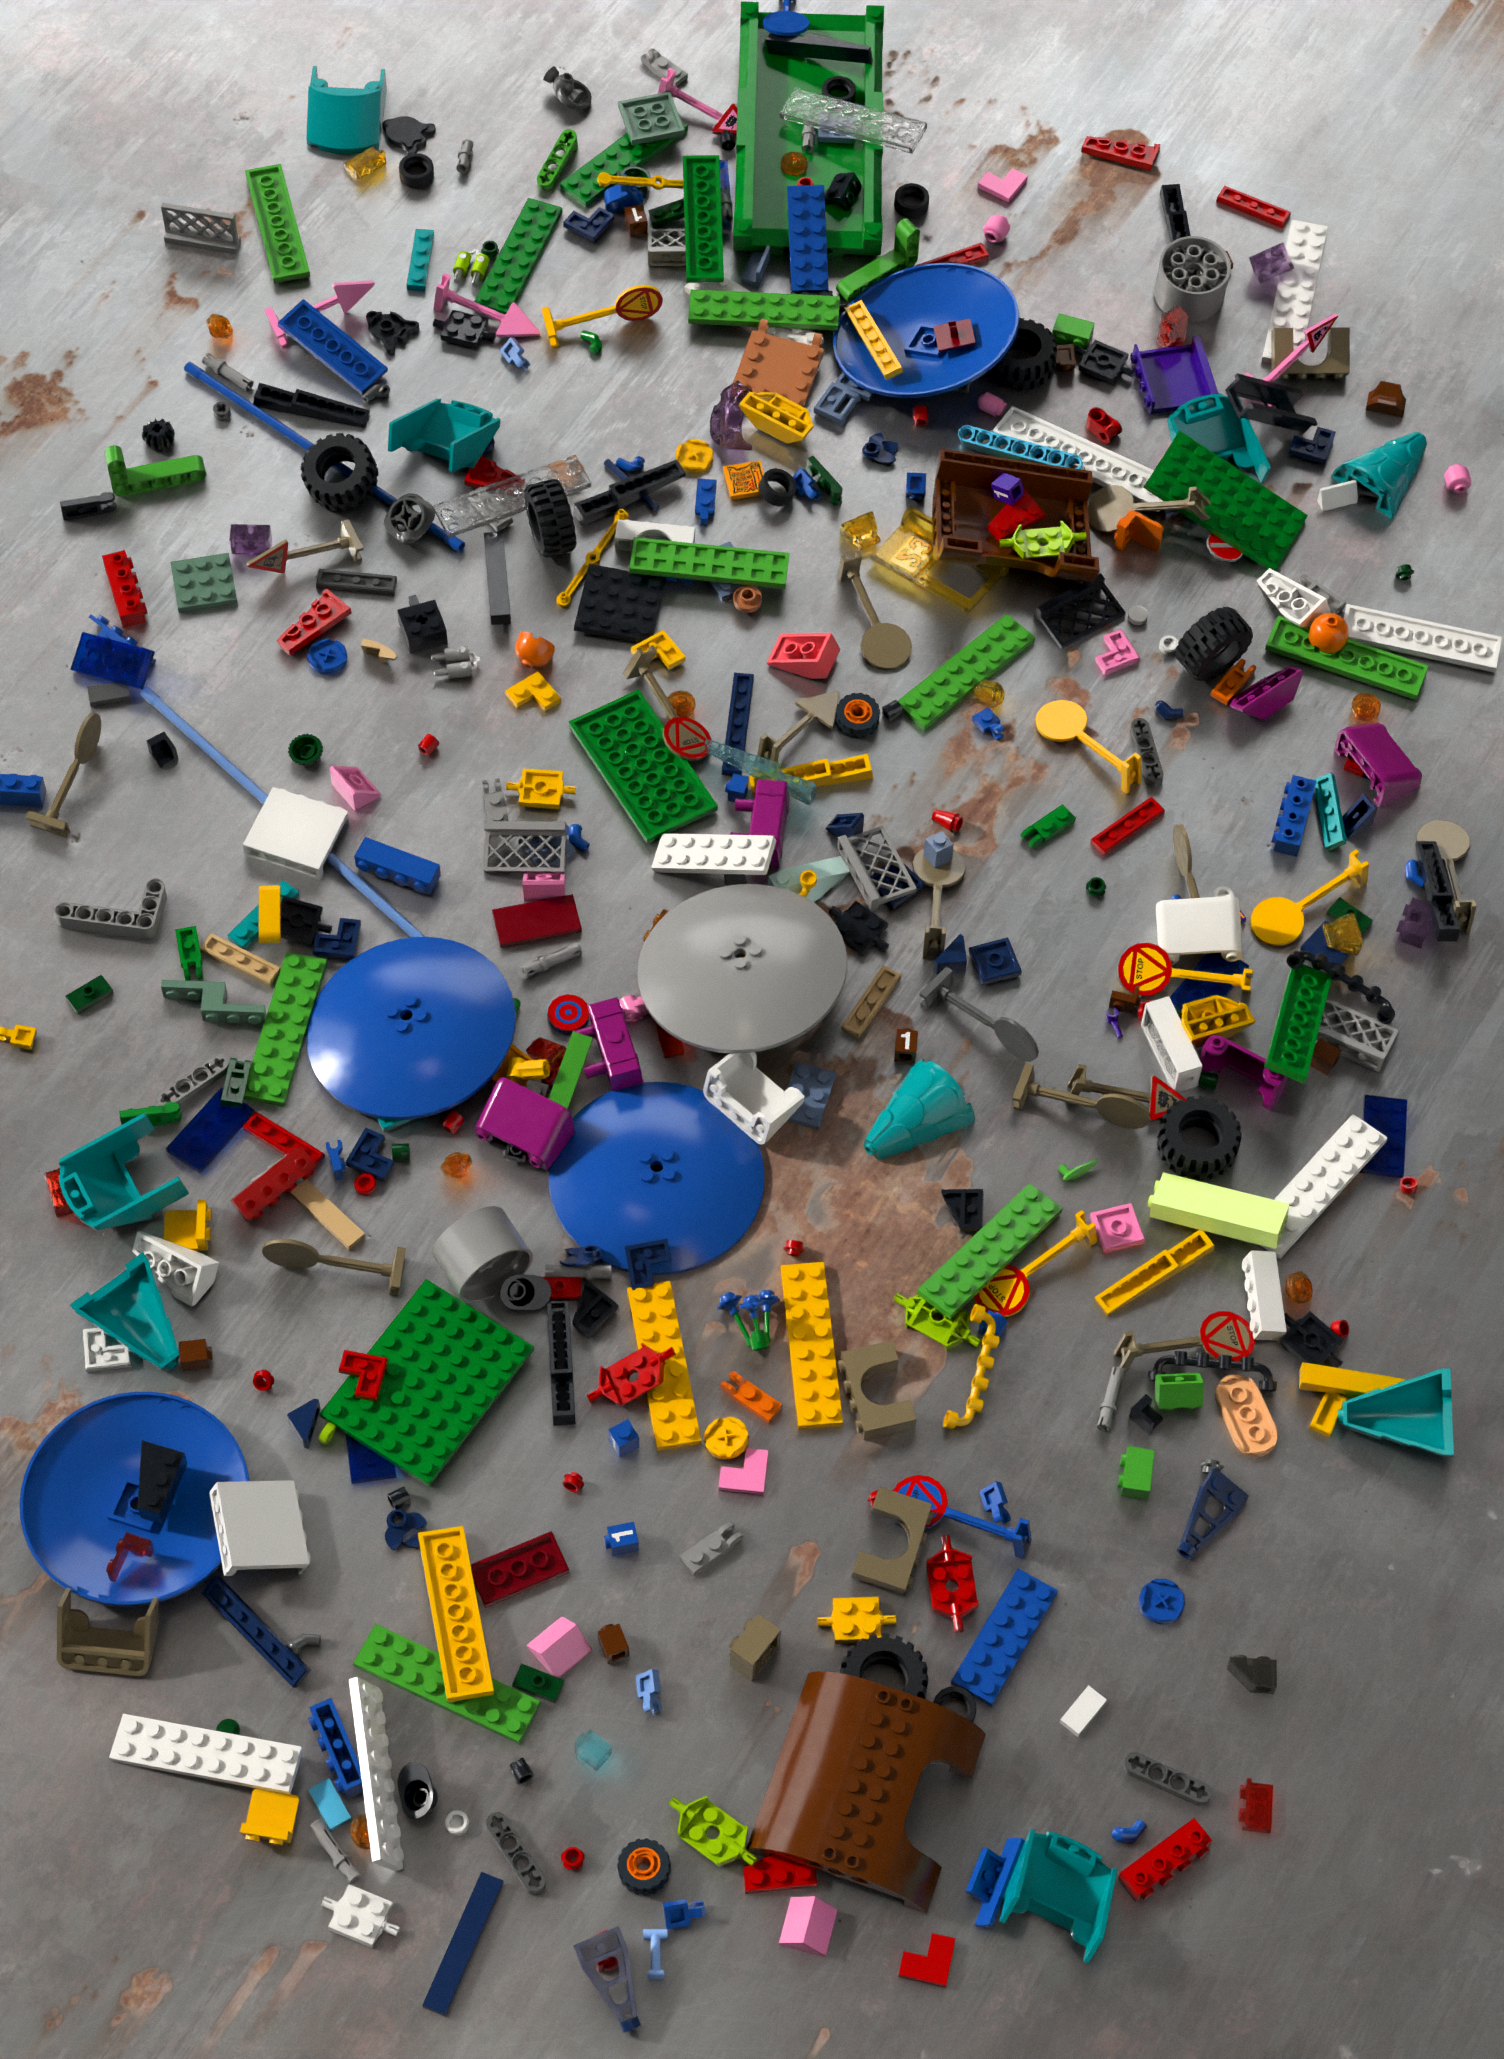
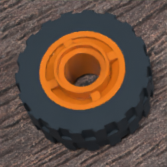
M851 693L839 701L835 719L838 729L844 735L857 739L865 738L873 734L874 730L878 728L880 709L874 698L863 693Z
M648 1838L636 1839V1841L628 1843V1846L621 1850L622 1853L618 1857L617 1868L623 1886L627 1887V1890L637 1895L644 1894L646 1896L651 1893H657L668 1882L669 1875L671 1874V1864L668 1852L665 1851L662 1844L660 1845L657 1841H652ZM643 1863L650 1865L649 1869L645 1871L638 1869V1867Z

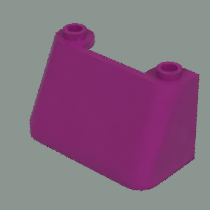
M1376 722L1350 726L1339 731L1334 750L1339 756L1345 754L1346 758L1352 756L1371 780L1370 788L1371 790L1375 789L1377 792V797L1374 798V801L1379 808L1420 787L1421 771L1412 764L1383 724Z
M1213 1035L1209 1037L1202 1047L1199 1058L1202 1064L1201 1071H1216V1073L1220 1074L1225 1066L1260 1084L1261 1086L1257 1094L1263 1096L1262 1107L1272 1111L1286 1088L1288 1077L1264 1068L1265 1058L1222 1036Z
M501 1077L495 1084L474 1129L476 1136L480 1140L492 1141L496 1137L526 1152L532 1166L536 1168L541 1167L545 1170L550 1168L575 1132L572 1115L568 1109L505 1077Z

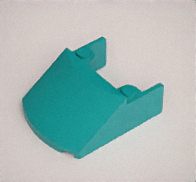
M313 66L310 86H308L307 145L311 146L312 144L319 147L321 151L335 154H358L366 152L365 149L379 148L387 93L385 69H381L380 81H370L365 85L364 89L328 87L326 80L318 78L317 66Z
M1211 394L1192 399L1178 407L1169 416L1167 423L1171 442L1180 430L1222 459L1234 458L1237 466L1242 469L1254 467L1260 482H1265L1271 466L1249 419L1238 418L1228 396ZM1236 396L1237 399H1238V401H1239V403H1240V405H1241V407H1242V409L1244 410V408H1243V406H1242V403H1241L1239 397Z
M435 399L389 423L388 451L393 452L404 447L411 452L419 450L449 460V472L452 473L465 466L474 468L500 428L501 419H494L493 413L475 405L454 400L451 401V404L441 403V399Z
M145 1113L59 1159V1183L66 1202L82 1222L95 1230L153 1219L152 1214L189 1194L180 1178L176 1177L141 1196L125 1164L138 1157L140 1146L137 1140L155 1131L153 1124Z
M1031 1829L1026 1837L1003 1896L1005 1901L1000 1922L1004 1924L1011 1912L1023 1914L1026 1910H1029L1070 1930L1073 1940L1086 1947L1083 1962L1088 1964L1104 1938L1117 1870L1114 1867L1112 1870L1101 1862L1103 1858L1101 1855L1069 1837L1047 1831L1046 1835L1035 1833L1036 1829Z

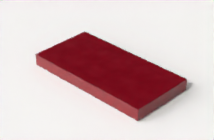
M573 894L492 910L500 948L582 932Z
M552 1531L470 1564L474 1585L485 1608L570 1573Z

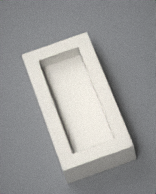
M1088 1685L1060 1719L1059 1723L1079 1737L1106 1704L1107 1699Z

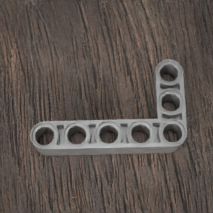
M153 878L147 882L139 912L69 902L59 903L55 907L58 925L61 928L143 940L153 939L158 933L167 899L165 885L158 878Z

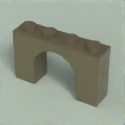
M1334 327L1329 329L1327 332V355L1321 364L1309 366L1297 359L1277 379H1288V376H1295V379H1306L1307 376H1314V379H1325L1326 376H1333V379H1343L1344 375L1350 373V327ZM1274 328L1271 330L1272 372L1294 351L1293 328Z
M893 1340L841 1352L838 1368L840 1374L844 1373L846 1379L843 1381L846 1394L850 1393L852 1399L849 1400L852 1414L856 1413V1429L858 1434L862 1433L863 1440L915 1429L917 1419L911 1399L888 1405H879L869 1401L861 1389L862 1383L871 1375L898 1368V1356Z
M879 1487L871 1513L898 1522L907 1533L908 1548L903 1555L895 1559H883L859 1551L851 1577L903 1594L906 1588L910 1589L914 1576L910 1575L912 1567L917 1568L921 1556L917 1554L919 1545L924 1546L927 1537L924 1528L926 1524L930 1525L934 1514L933 1511H930L932 1504Z

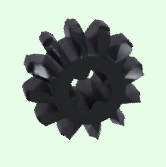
M155 418L153 422L148 421L147 425L143 426L142 439L146 446L151 447L153 451L156 448L162 451L163 447L169 448V445L174 443L175 431L170 421L165 422L163 418L158 421Z

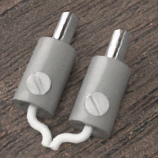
M468 645L445 648L444 653L431 655L432 661L460 662L447 664L446 669L434 670L435 677L448 675L449 679L473 676L472 670L480 662V657H476L474 652L469 651ZM469 654H471V655L473 656V658L476 659V661L474 662V666H473V667H471V661H468V662H460V661L470 660Z

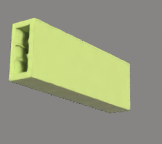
M1164 1172L1161 1179L1156 1180L1154 1195H1150L1147 1205L1150 1208V1217L1274 1249H1277L1289 1213L1288 1203Z

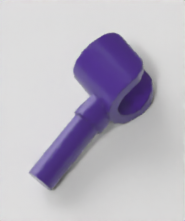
M1114 1008V1015H1110L1107 1010V1023L1113 1025L1118 1038L1123 1037L1118 1025V1009Z

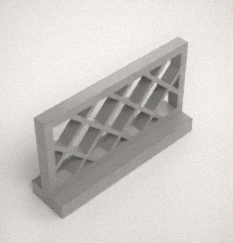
M162 203L161 210L166 232L164 235L165 243L231 254L237 253L241 237L237 233L234 214ZM168 211H173L176 215L173 216ZM186 214H191L194 218L191 219ZM181 217L184 221H186V223L183 224L178 220V218ZM204 217H209L212 221L209 222ZM199 220L204 226L201 227L196 221ZM222 220H229L230 224L227 225ZM217 223L222 229L219 230L214 224Z
M648 229V266H686L685 245L681 243L685 240V229ZM678 235L679 237L674 239L672 236ZM652 236H661V237H660L659 239H656V238H654V237H652ZM665 240H667V241H669V242H671V243H669L668 245H665V244L662 243V242H664Z
M484 822V830L486 831L484 872L565 873L567 835H569V826L566 822ZM491 836L500 837L503 840L495 849L490 845ZM513 837H520L523 842L514 849L508 842ZM534 837H540L544 842L534 850L528 842ZM554 837H562L561 845L554 850L549 842ZM507 844L512 852L503 859L497 852ZM527 844L533 852L523 859L517 852ZM547 845L553 852L544 860L538 852ZM496 854L502 862L496 867H489V860ZM516 854L522 862L517 867H510L507 862ZM537 855L542 862L537 867H530L527 862ZM557 855L560 858V868L550 867L547 862Z
M883 825L848 838L846 835L838 837V850L870 911L879 909V905L916 892L917 888ZM880 833L883 837L881 843L871 840L872 836ZM860 841L865 843L862 850L854 847L852 843ZM868 845L878 847L877 853L874 854L866 851ZM882 849L891 852L890 859L880 856ZM863 856L874 859L872 864L863 863L861 861ZM877 860L887 863L885 870L874 867ZM890 865L899 867V874L889 872ZM872 871L882 874L880 881L871 879L870 874ZM885 876L896 879L893 886L883 883ZM899 880L906 882L909 885V887L905 889H901L896 886ZM880 887L891 890L889 895L881 897L878 892Z
M1327 999L1325 1006L1331 1008L1332 1012L1325 1014L1323 1012L1322 1021L1325 1026L1320 1025L1316 1042L1321 1038L1341 1049L1340 1056L1380 1072L1399 1030ZM1347 1015L1352 1020L1344 1022L1341 1016ZM1336 1017L1338 1023L1330 1025L1328 1018ZM1366 1023L1370 1025L1371 1029L1363 1030L1360 1024ZM1355 1025L1358 1032L1350 1033L1347 1027ZM1342 1028L1344 1035L1337 1033L1334 1030ZM1379 1032H1387L1392 1036L1383 1039ZM1375 1034L1377 1040L1369 1042L1366 1035ZM1361 1037L1364 1043L1358 1042L1353 1038ZM1381 1045L1384 1052L1373 1048V1046Z

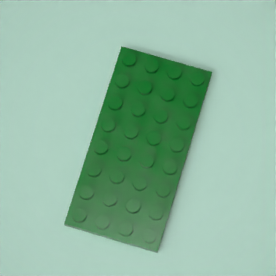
M1180 430L1143 487L1163 501L1185 500L1188 498L1189 487H1197L1211 501V506H1205L1204 511L1209 516V520L1201 521L1192 510H1176L1267 570L1269 568L1274 571L1276 570L1308 516Z
M639 689L568 721L570 729L646 843L652 842L660 838L662 834L671 833L718 810V805L689 762L672 753L665 745L662 737L664 726Z

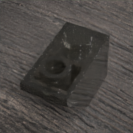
M1235 1655L1229 1658L1227 1670L1250 1693L1274 1694L1277 1687V1660H1271L1266 1656L1247 1658L1245 1655Z

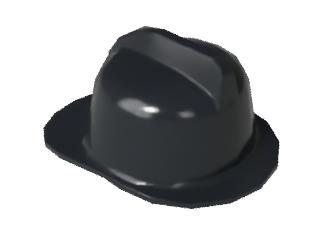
M512 1275L505 1279L500 1289V1298L503 1304L514 1310L540 1309L548 1303L551 1296V1287L547 1280L536 1275Z
M408 1763L399 1773L397 1779L398 1791L403 1812L407 1817L417 1819L424 1815L432 1814V1810L438 1801V1794L432 1786L427 1768L421 1763Z

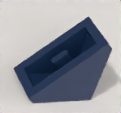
M1362 794L1342 816L1345 833L1349 837L1354 836L1374 822L1378 808L1365 794Z
M863 813L837 814L826 827V830L837 837L846 835L848 838L863 832L864 815Z
M959 934L934 961V973L939 974L945 967L953 970V973L966 972L967 957L963 935Z
M313 1399L287 1414L289 1425L303 1447L309 1449L321 1409L319 1399Z

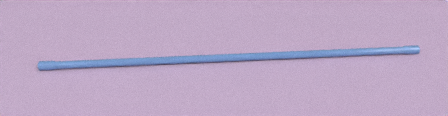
M145 686L142 688L140 695L149 704L158 709L264 805L268 795L161 700L160 696L150 687ZM330 851L326 861L410 937H426Z

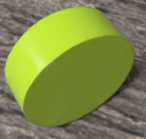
M328 1422L320 1433L318 1442L327 1445L337 1430L336 1425Z

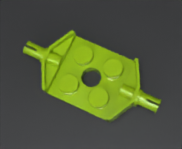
M1060 521V527L1022 530L1021 524H1019L1011 539L999 540L1000 548L1012 546V549L1022 559L1059 556L1060 552L1069 553L1075 541H1086V532L1074 533L1063 521Z
M899 1293L894 1297L893 1301L904 1306L906 1309L905 1328L907 1329L910 1326L944 1345L945 1351L963 1343V1341L972 1344L976 1348L981 1343L982 1339L970 1334L968 1311L961 1309L950 1320L918 1294L912 1298L909 1297V1299ZM940 1313L944 1318L936 1321L932 1318V1315Z
M675 1796L669 1801L668 1805L679 1812L678 1837L718 1867L741 1858L750 1866H753L758 1858L745 1848L748 1826L744 1827L709 1801L708 1796L688 1804L682 1803ZM713 1828L717 1829L720 1835L716 1839H710L706 1836V1832Z

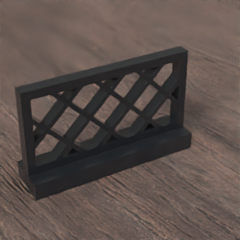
M1101 573L1098 574L1094 582H1083L1036 608L1034 618L1037 622H1042L1060 649L1069 646L1125 615L1126 612L1105 585V578ZM1102 590L1106 595V600L1095 598V594ZM1080 601H1090V609L1080 607ZM1093 603L1104 605L1103 612L1092 610ZM1107 606L1114 607L1118 613L1114 615L1106 613ZM1067 608L1075 610L1074 617L1063 615V611ZM1077 612L1088 613L1087 621L1076 618ZM1091 614L1102 617L1101 622H1090ZM1050 617L1058 618V626L1050 624L1047 619ZM1061 621L1073 622L1072 628L1060 627ZM1075 623L1086 625L1085 631L1074 630ZM1059 631L1070 634V638L1063 642L1058 636Z

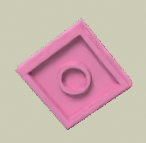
M1132 1203L1090 1213L1091 1222L1096 1225V1235L1103 1254L1145 1243V1238Z

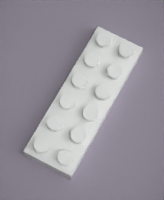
M662 834L651 868L654 872L767 875L776 839L774 836Z

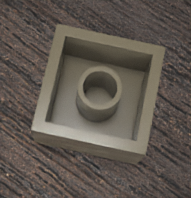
M760 1614L754 1620L752 1618L748 1620L743 1629L745 1630L740 1637L736 1636L729 1646L731 1648L729 1654L730 1666L751 1681L754 1680L780 1646L781 1629Z

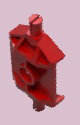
M641 1343L643 1348L607 1368L601 1366L599 1387L587 1394L589 1401L592 1403L603 1397L604 1399L608 1398L621 1407L662 1384L664 1381L665 1361L676 1355L673 1347L662 1353H657ZM633 1373H639V1377L635 1382L629 1381Z
M942 1535L940 1537L942 1550L926 1560L932 1611L950 1618L954 1623V1632L958 1633L960 1631L962 1633L964 1632L963 1617L979 1606L972 1568V1555L953 1549L951 1547L950 1535H946V1539L945 1535ZM948 1582H954L958 1585V1589L956 1591H949L945 1585Z

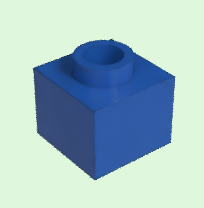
M733 773L731 781H727L725 792L728 793V801L735 803L736 798H746L749 789V777Z
M989 1310L987 1313L994 1318L996 1323L995 1335L999 1336L1000 1340L1006 1331L1008 1321L1000 1313H994ZM982 1320L979 1324L978 1332L984 1336L987 1331V1324Z

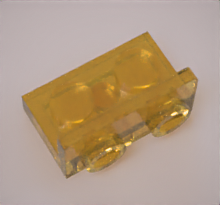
M372 146L343 163L344 169L358 181L386 165L385 152L383 150L378 152Z

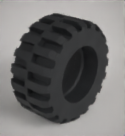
M1020 318L1016 338L1008 352L1024 350L1033 354L1034 357L1017 359L1006 353L987 373L990 377H993L997 384L1001 383L1002 387H1010L1016 391L1017 389L1026 391L1028 388L1034 389L1039 387V384L1043 385L1047 382V379L1051 378L1055 369L1057 344L1052 332L1048 328L1045 329L1043 324H1037L1031 319L1028 321Z
M336 433V436L330 434L323 440L321 438L317 440L316 445H311L308 448L309 453L304 454V462L301 463V477L313 500L322 507H329L333 511H338V508L345 511L348 510V507L352 506V508L358 506V503H364L367 500V495H372L374 491L373 486H376L378 482L377 464L367 445L361 439L355 438L354 435L347 434L344 436L343 433ZM343 461L355 463V468L347 479L338 483L324 481L326 472L334 464Z
M550 479L528 485L524 490L525 506L538 551L546 558L572 552L577 545L575 525L571 508L559 480Z
M1217 608L1215 611H1211L1206 616L1201 617L1198 622L1194 623L1183 634V638L1178 642L1179 645L1176 646V659L1193 679L1198 681L1213 679L1217 675L1224 673L1228 668H1231L1241 658L1243 653L1248 650V646L1251 645L1253 639L1252 629L1234 608Z
M1191 1096L1187 1097L1186 1101L1183 1099L1177 1101L1175 1106L1171 1105L1167 1109L1166 1114L1163 1115L1157 1136V1149L1160 1151L1159 1156L1161 1160H1166L1165 1165L1170 1170L1173 1168L1178 1176L1185 1175L1187 1176L1186 1178L1192 1180L1193 1178H1198V1181H1205L1206 1177L1212 1180L1217 1178L1218 1173L1223 1175L1234 1164L1242 1139L1241 1126L1239 1121H1235L1236 1115L1234 1112H1229V1107L1224 1103L1220 1105L1218 1100L1213 1098L1207 1100L1205 1096H1199V1099ZM1191 1127L1203 1128L1211 1132L1219 1144L1211 1149H1195L1183 1141L1180 1132Z
M885 1633L880 1638H877L876 1634L869 1635L868 1641H865L864 1638L857 1641V1646H851L847 1651V1656H844L840 1673L861 1678L863 1672L874 1665H889L896 1668L905 1679V1687L902 1692L925 1699L928 1686L926 1662H922V1654L920 1651H914V1645L911 1642L906 1644L902 1642V1637L896 1635V1638L893 1639L889 1638L890 1634Z

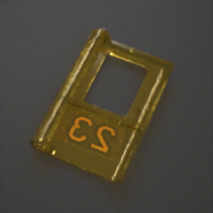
M912 506L908 507L903 514L901 525L874 554L869 555V558L967 614L975 608L1002 576H1006L1010 570V567L992 564L969 565L989 577L971 598L965 597L928 576L926 573L938 561L935 560L933 555L932 518Z

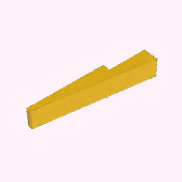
M868 754L829 763L828 758L749 776L753 796L756 792L757 780L786 781L788 783V791L873 779Z
M1198 1230L1170 1250H1163L1095 1296V1300L1108 1316L1214 1251V1244L1203 1230Z
M1302 1362L1299 1372V1390L1339 1393L1346 1398H1355L1375 1389H1384L1407 1379Z

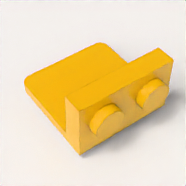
M197 1200V1210L166 1211L164 1240L194 1251L208 1250V1240H211L209 1221H212V1208H208L207 1201Z
M254 1789L246 1823L241 1824L240 1833L246 1836L245 1840L259 1842L260 1839L269 1840V1844L283 1846V1843L291 1844L299 1797L293 1794L289 1795Z

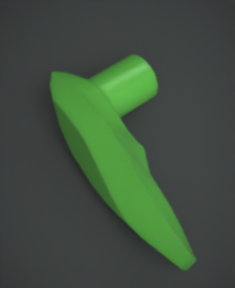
M1092 1160L1072 1170L1066 1165L1061 1164L1058 1171L1064 1175L1063 1180H1073L1088 1172L1099 1160Z

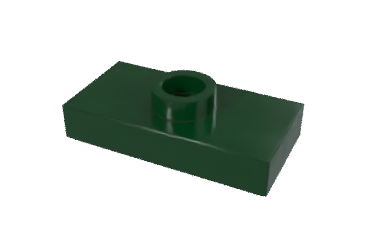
M1341 897L1327 910V915L1359 937L1373 922L1371 918Z
M100 975L65 997L75 1012L79 1014L112 994L113 989L104 977Z
M521 1663L512 1687L556 1703L564 1685V1680Z

